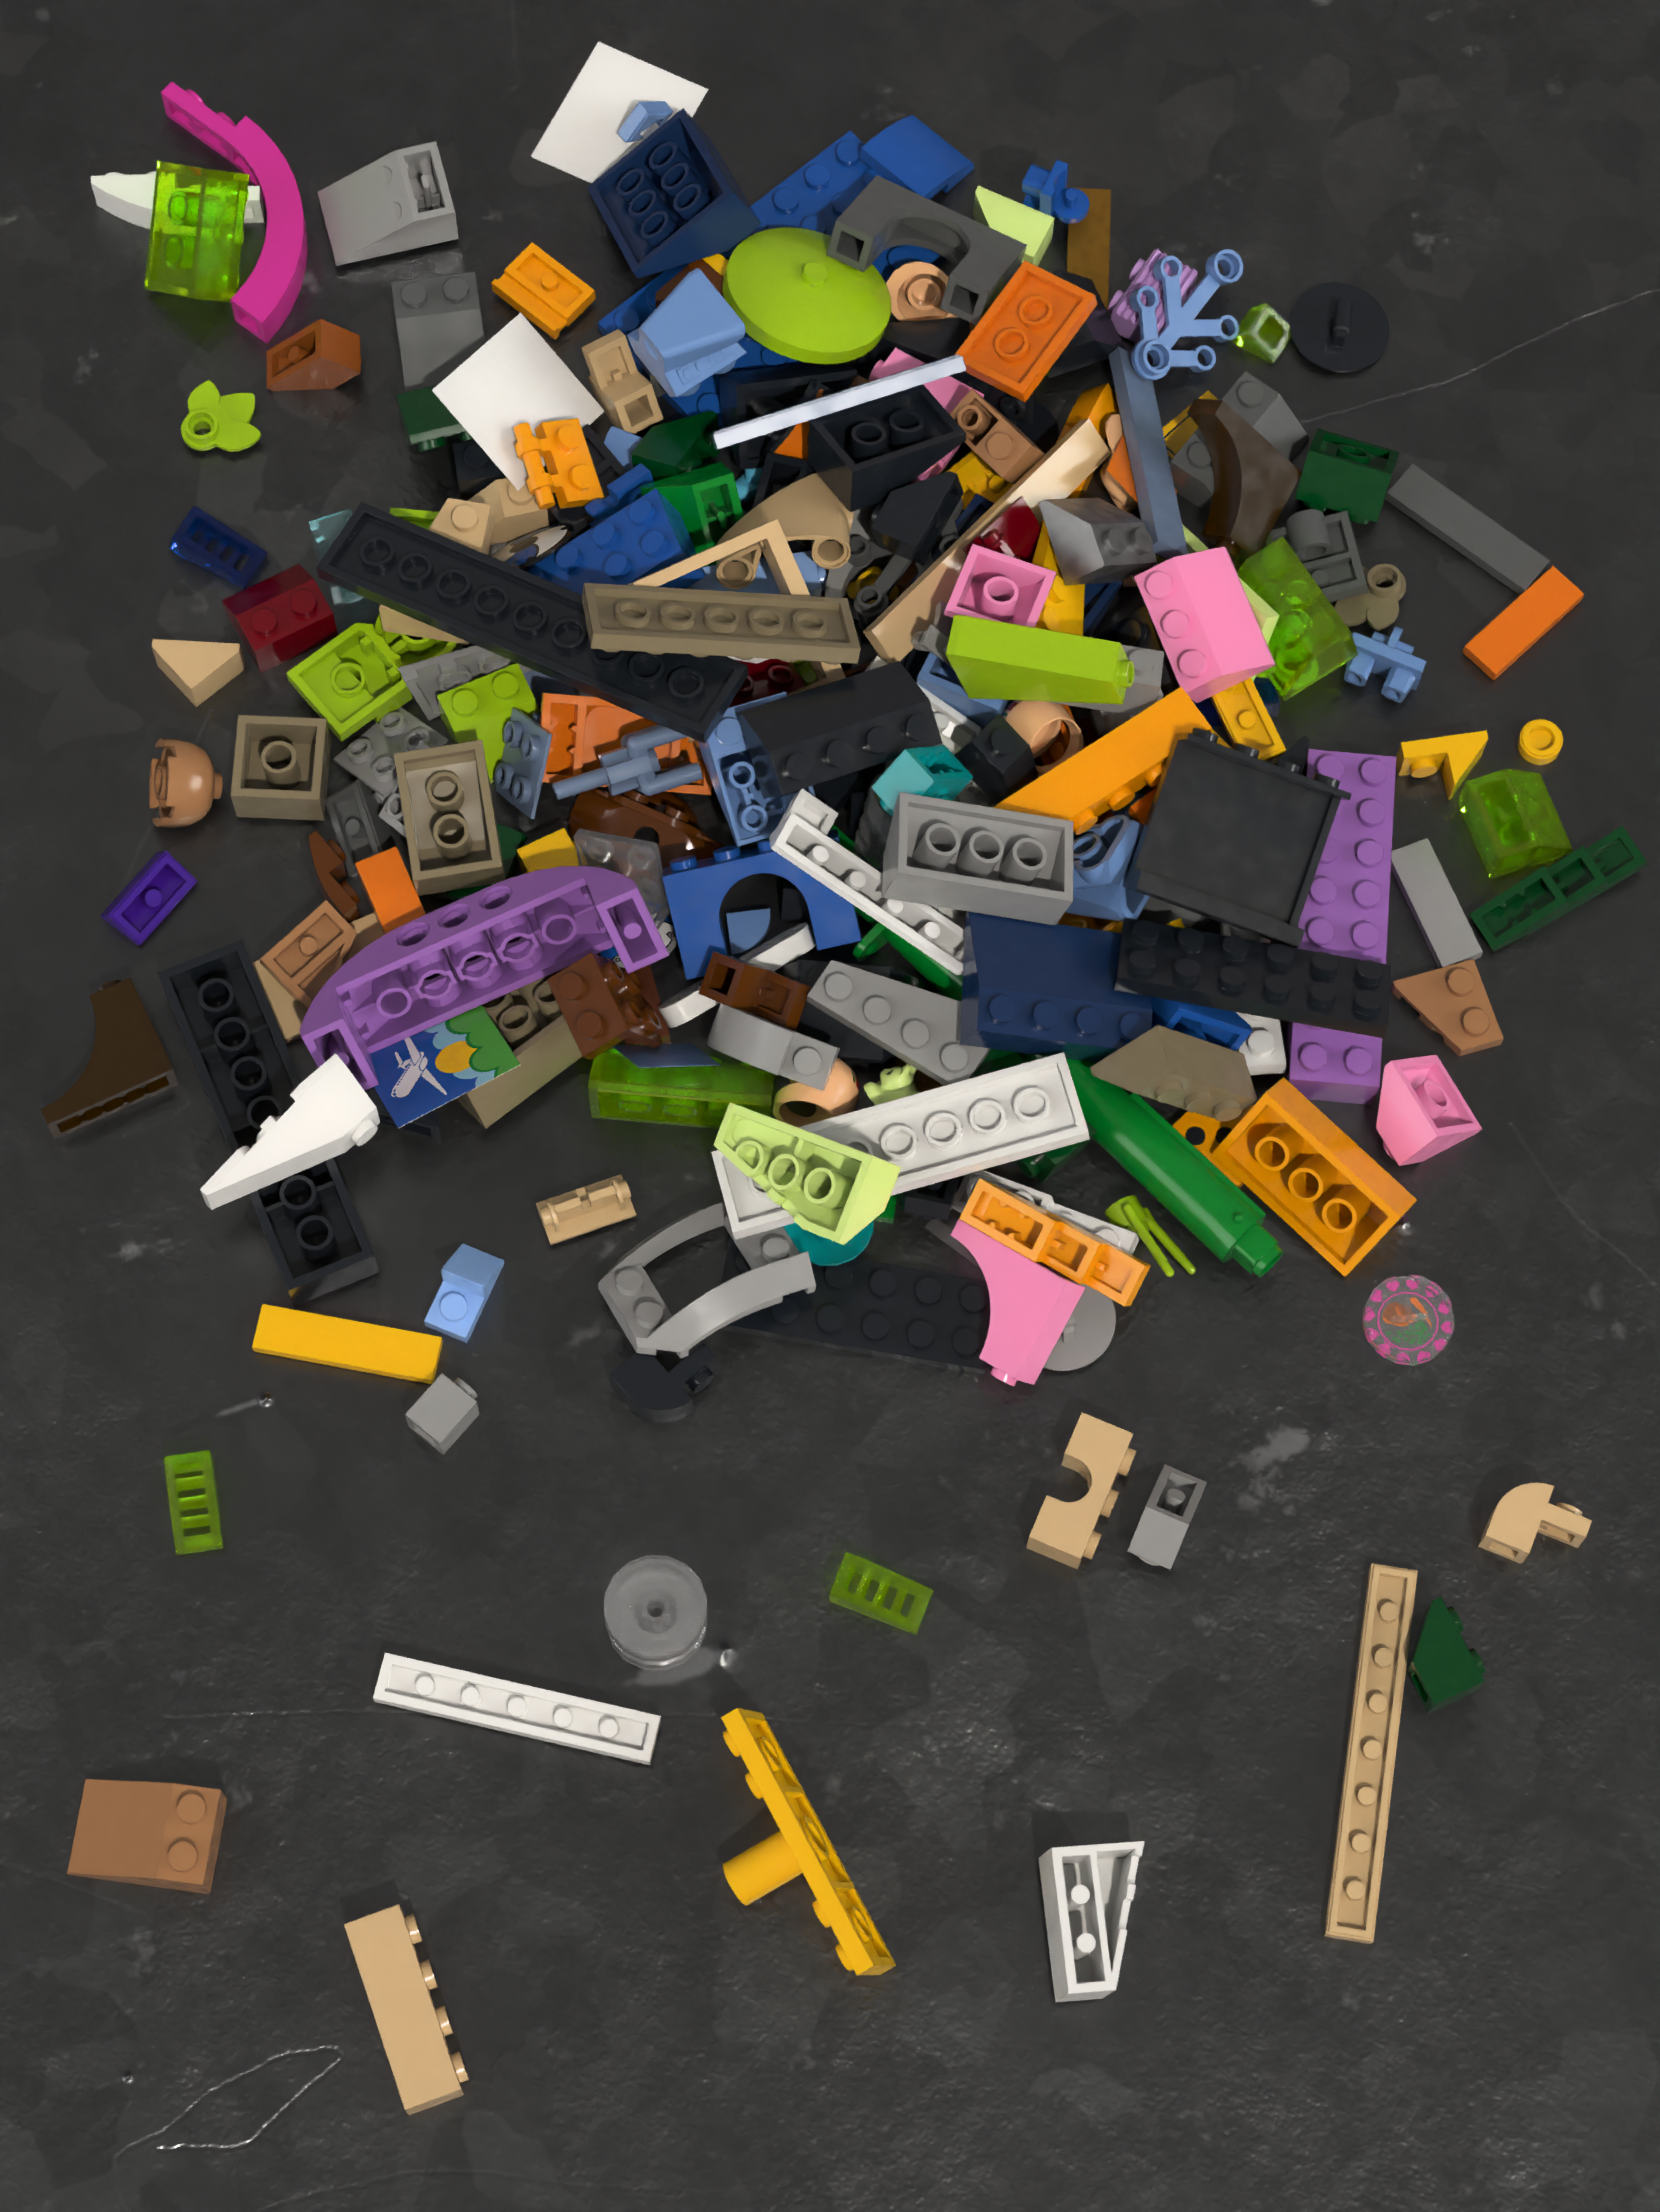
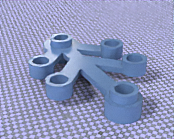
M1224 249L1210 255L1205 266L1206 275L1183 304L1180 288V276L1182 275L1183 267L1180 260L1175 256L1169 255L1155 262L1153 273L1163 286L1166 326L1159 335L1155 308L1159 303L1157 291L1151 286H1143L1131 293L1130 305L1135 312L1139 313L1141 341L1132 350L1131 361L1135 372L1141 378L1149 381L1158 380L1164 377L1170 368L1189 367L1196 373L1213 368L1216 362V355L1211 347L1201 345L1190 351L1171 350L1179 338L1213 337L1215 341L1224 343L1237 337L1239 324L1231 315H1224L1216 319H1194L1219 286L1233 283L1241 277L1243 262L1237 252L1231 249ZM1165 263L1171 267V276L1165 272ZM1218 263L1223 268V275L1219 272ZM1142 293L1148 298L1147 306L1141 302ZM1222 322L1228 327L1227 335L1221 330ZM1199 352L1205 358L1204 366L1198 361ZM1147 353L1153 358L1152 366L1148 362Z

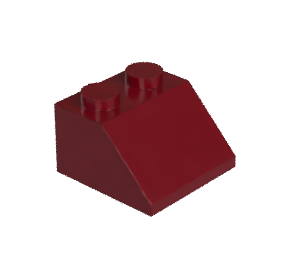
M300 564L221 601L260 674L338 636L334 614L314 578Z

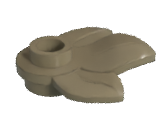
M1378 564L1371 569L1362 566L1368 593L1338 600L1332 610L1331 620L1336 624L1349 627L1368 621L1370 626L1377 631L1390 626L1399 615L1398 601L1404 596L1406 591L1404 575L1397 567L1391 564Z

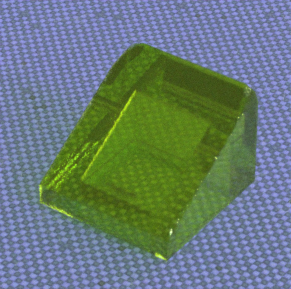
M1267 303L1251 308L1239 324L1237 337L1232 341L1262 359L1273 363L1291 338L1290 326Z

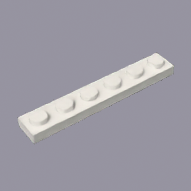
M389 1653L384 1654L373 1696L374 1702L646 1765L651 1764L661 1723V1716Z

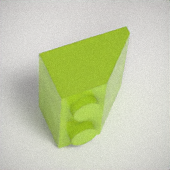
M512 664L437 695L440 717L452 743L482 740L490 784L495 782V770L497 765L501 763L505 746L503 739L506 723L510 721L512 708L517 707L531 719L533 713H540L535 697L519 664Z

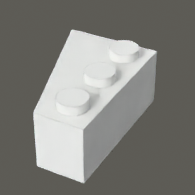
M1144 1841L1053 1847L1038 1858L1055 2002L1102 1999L1116 1990L1127 1935L1126 1924L1130 1904L1134 1899L1136 1888L1134 1883L1139 1857L1142 1856Z

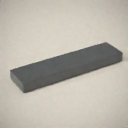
M1413 463L1386 494V501L1519 595L1536 582L1548 568L1549 559Z

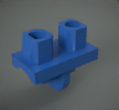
M1056 160L1052 170L1031 164L1022 182V192L1027 193L1023 205L1054 218L1057 217V219L1064 223L1072 224L1082 221L1088 215L1089 199L1083 191L1076 188H1068V163Z

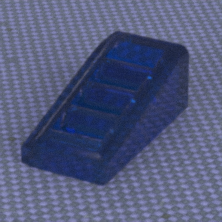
M195 505L171 538L168 548L186 560L242 588H245L268 553ZM199 530L204 534L196 544L190 539ZM214 538L219 542L212 553H210L205 547ZM228 545L234 548V551L227 561L224 562L219 557ZM242 553L250 558L242 570L238 571L233 566Z

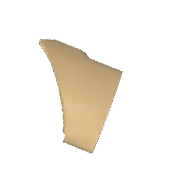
M814 473L790 484L758 504L734 524L720 538L717 544L766 522L778 519L787 541L811 540V554L814 562L825 569H836L842 567L850 558L849 533L851 531L854 511L849 512L819 474ZM759 542L716 560V577L720 584L729 589H742L753 582L762 553Z

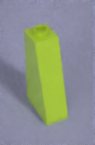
M954 615L946 656L969 698L1123 704L1126 687L1130 688L1133 685L1134 664L1132 660H1128L1120 642L965 615Z

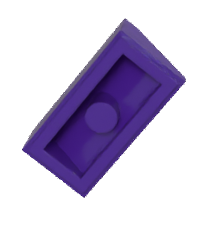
M159 851L146 863L100 916L108 924L140 946L198 880L167 851Z

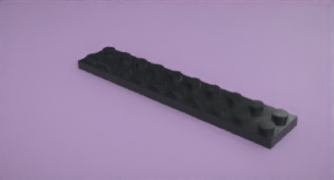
M363 502L360 503L316 567L319 578L704 744L749 675L746 664L727 656L710 655L707 657H696L691 654L677 653L653 655L642 651L620 650L618 652H606L601 649H591L582 595Z

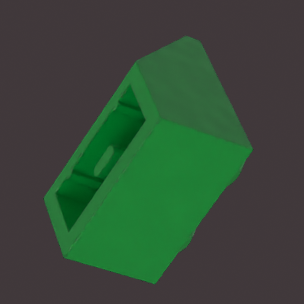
M722 462L639 486L641 496L657 488L676 508L683 518L697 553L717 545L720 538L744 516L734 474ZM716 561L703 567L716 565Z

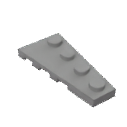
M834 960L830 961L807 995L808 1003L944 1086L972 1078L991 1050L990 1048L960 1045L961 1001Z

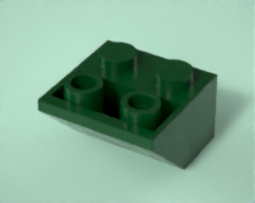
M437 385L395 396L407 445L417 444L419 452L443 447L446 445L445 437L459 434L460 442L473 440L471 435L432 391Z

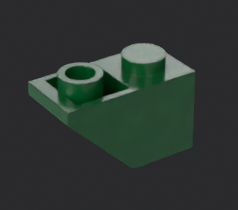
M707 411L651 427L631 453L633 468L641 463L651 471L655 482L707 466L710 460L716 457L721 450L714 448L710 435L713 431L719 430L717 413Z
M1441 1597L1433 1600L1425 1612L1406 1670L1427 1714L1478 1691L1485 1682L1482 1676L1485 1674V1667L1481 1657L1474 1648H1467L1460 1634L1464 1629L1458 1613L1452 1606L1446 1607Z

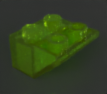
M1506 768L1465 782L1458 805L1490 879L1572 853L1573 848L1540 773Z

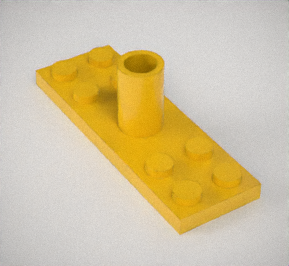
M736 1708L722 1716L721 1719L727 1728L723 1732L727 1746L736 1757L741 1755L749 1770L745 1774L749 1788L756 1798H764L780 1831L723 1864L726 1879L737 1898L744 1905L748 1906L803 1873L817 1899L812 1903L814 1911L826 1928L832 1927L839 1941V1944L835 1946L836 1952L848 1971L854 1969L856 1975H881L897 1966L763 1713Z

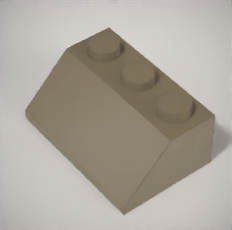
M1156 1025L1090 1067L1092 1075L1135 1094L1157 1100L1160 1103L1170 1104L1189 1112L1214 1118L1217 1121L1233 1120L1241 1115L1242 1110L1257 1102L1243 1053L1160 1025Z

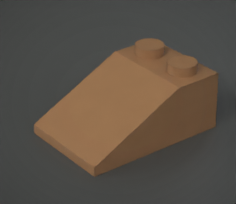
M85 1779L67 1874L210 1894L227 1799L220 1789L192 1785Z

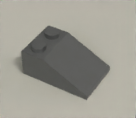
M475 272L391 282L406 392L438 385L485 344Z

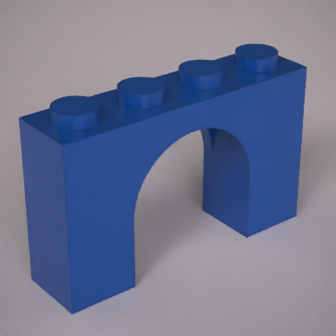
M838 830L829 831L827 836L841 845ZM769 838L757 841L758 847L742 851L736 845L719 848L713 851L714 857L696 860L695 855L678 857L669 861L670 867L663 868L662 873L687 980L705 976L713 951L730 956L720 917V906L728 890L739 880L747 876L759 873L778 875L789 880L800 890L808 906L818 950L862 941L856 908L849 901L772 850Z

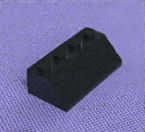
M900 661L737 712L763 799L792 793L895 759L904 749L930 747L943 743L929 698Z

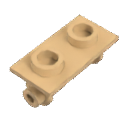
M622 1174L536 1203L550 1245L637 1216L630 1198L631 1193L628 1184L623 1179Z

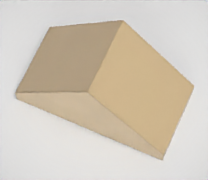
M152 640V650L157 666L196 707L244 671L245 661L239 643Z

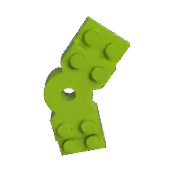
M390 507L389 514L428 530L439 512ZM379 614L375 628L374 624H353L286 674L288 681L318 716L327 719L328 727L342 742L372 719L378 724L384 715L395 712L412 699L413 695L405 684L398 669L399 667L463 649V644L429 638L413 640L409 638L410 635L383 631Z

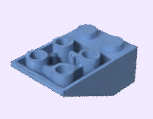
M786 692L729 707L707 742L704 744L698 741L704 764L737 847L769 838V835L780 823L794 795L798 792L795 791L782 796L763 799L737 712L787 697ZM813 786L804 788L805 791L816 797Z

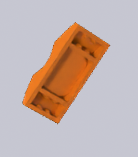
M542 693L540 725L553 734L542 782L554 783L600 768L599 754L620 748L621 738L624 735L657 725L658 723L597 697ZM686 737L654 747L660 770L691 761V763L698 762L703 775L701 780L664 792L711 795L712 782L704 764L701 750L696 747L694 741L689 743Z

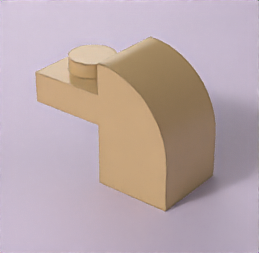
M617 329L581 347L591 374L588 377L589 383L598 402L615 427L635 434L664 419L652 384L637 370L625 334Z
M1537 1482L1527 1483L1513 1488L1499 1501L1487 1521L1478 1547L1522 1564L1531 1551L1537 1532L1578 1548L1586 1538L1592 1520L1582 1517V1511L1572 1505L1565 1503L1553 1505L1548 1503L1554 1489L1553 1485Z

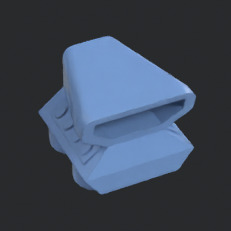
M699 268L689 272L645 322L627 335L635 354L670 397L694 394L699 390L703 380L713 374L729 372L734 367L736 359L747 353L738 342L743 339L746 331L743 321Z
M1116 815L1106 819L1101 824H1095L1082 834L1076 835L1073 832V902L1066 910V913L1121 922L1124 921V917L1138 918L1150 896L1123 886L1144 828L1143 824L1129 820L1125 815Z

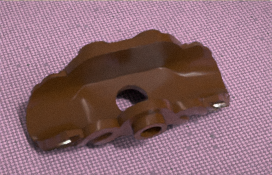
M594 788L578 795L568 822L569 835L572 838L580 840L585 847L617 861L618 863L614 870L636 880L640 879L643 872L663 881V868L670 867L669 861L687 855H695L696 860L714 857L713 851L725 847L719 841L710 838L700 831L697 817L688 803L674 793L669 792L647 796L632 790L625 792L623 796L619 794L612 797L609 791L606 792ZM645 827L655 829L659 835V845L650 853L640 852L635 845L637 832Z

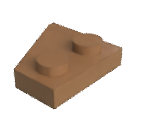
M1474 959L1393 981L1391 985L1392 993L1398 999L1403 997L1420 1014L1418 1018L1430 1030L1438 1032L1442 1036L1443 1042L1458 1056L1501 1045L1504 1038Z

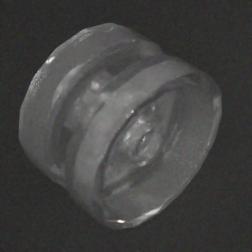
M647 1555L628 1562L613 1576L605 1592L604 1599L605 1625L613 1648L628 1663L644 1670L663 1671L684 1664L699 1650L707 1633V1596L700 1578L687 1564L669 1556ZM661 1608L662 1615L652 1617L651 1609Z

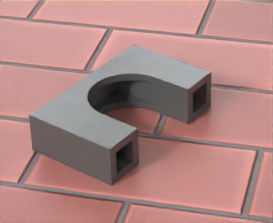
M876 175L837 218L826 255L861 272H865L884 250L893 246L912 245L932 250L945 257L955 267L950 273L940 309L977 325L1021 266L1027 245Z

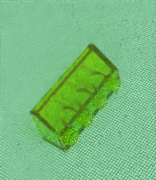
M609 1049L606 1053H601L593 1060L588 1083L591 1118L720 1129L730 1102L772 1118L776 1075L745 1062H741L740 1065L727 1064L715 1057L711 1058L720 1065L639 1068L616 1049Z

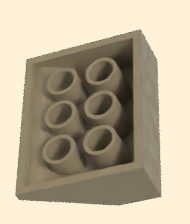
M563 969L482 1004L520 1063L514 1069L456 1098L462 1107L485 1129L582 1057L547 979Z

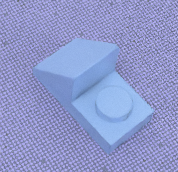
M462 1243L442 1267L443 1282L424 1320L425 1326L468 1343L503 1268L504 1260Z

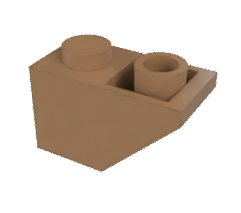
M973 389L969 391L950 413L951 417L966 433V441L964 442L1003 479L1013 485L1045 455L1020 429Z

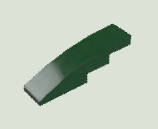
M1620 826L1585 849L1582 846L1547 869L1545 866L1541 867L1469 915L1494 952L1571 912L1648 864L1625 828Z

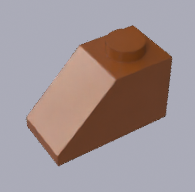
M323 319L317 320L266 351L267 389L271 391L334 389L361 373L360 335Z

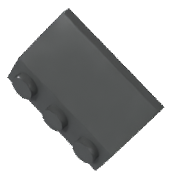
M1245 371L1222 398L1224 402L1291 463L1309 442L1310 437L1282 396ZM1198 427L1171 460L1170 468L1177 493L1209 514L1214 491L1213 465L1208 445Z

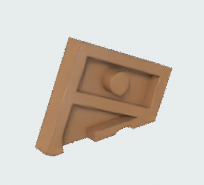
M326 900L261 957L260 964L307 1012L313 999L328 979L347 962L357 932Z

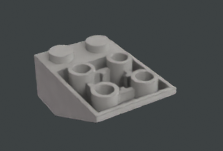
M436 141L394 150L317 192L336 266L459 239L456 213Z

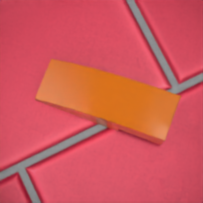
M396 846L355 863L358 878L384 935L412 920L426 915Z

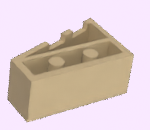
M448 498L428 530L488 555L494 531L491 505ZM380 605L379 607L383 631L469 645V642L386 606Z

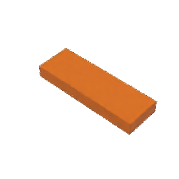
M1552 566L1464 646L1462 653L1494 681L1580 603L1584 593Z

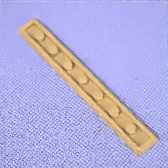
M1090 419L1080 420L863 631L880 658L889 664L901 661L914 648L911 644L912 635L916 631L928 630L930 624H934L937 604L941 601L948 604L967 558L963 548L1013 502L1022 496L1039 523H1041L1044 518L1039 502L1047 499H1066L1112 454Z
M1371 1563L1369 1567L1324 1937L1366 1944L1374 1942L1417 1570Z

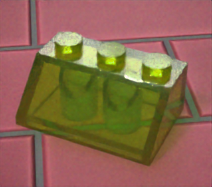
M157 161L144 289L193 299L231 302L230 299L236 294L239 285L238 272L241 246L244 241L243 226L246 202L249 195V174Z
M1283 536L1245 560L1237 572L1239 578L1279 614L1268 644L1276 665L1263 672L1284 702L1358 655L1351 631Z

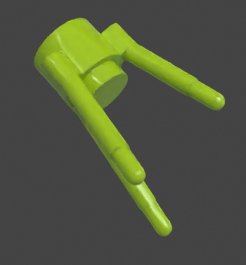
M1135 1195L1116 1201L1105 1211L1110 1224L1137 1233L1138 1238L1142 1239L1166 1276H1173L1174 1270L1149 1231L1156 1236L1189 1274L1195 1273L1196 1268L1159 1226L1149 1209L1141 1206Z

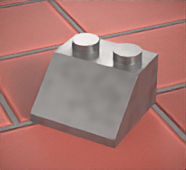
M1098 497L1047 499L1039 502L1065 585L1120 582L1157 563L1153 551V541L1146 530L1144 522Z

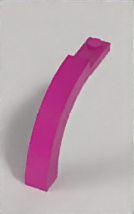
M171 82L161 92L166 116L230 161L250 180L253 186H260L263 204L267 212L265 242L254 270L230 301L235 321L267 344L290 314L300 293L306 271L308 235L301 196L295 177L277 145L251 119L245 116L235 126L234 122L222 112L215 113L205 106L203 100L190 89L183 90L174 82Z

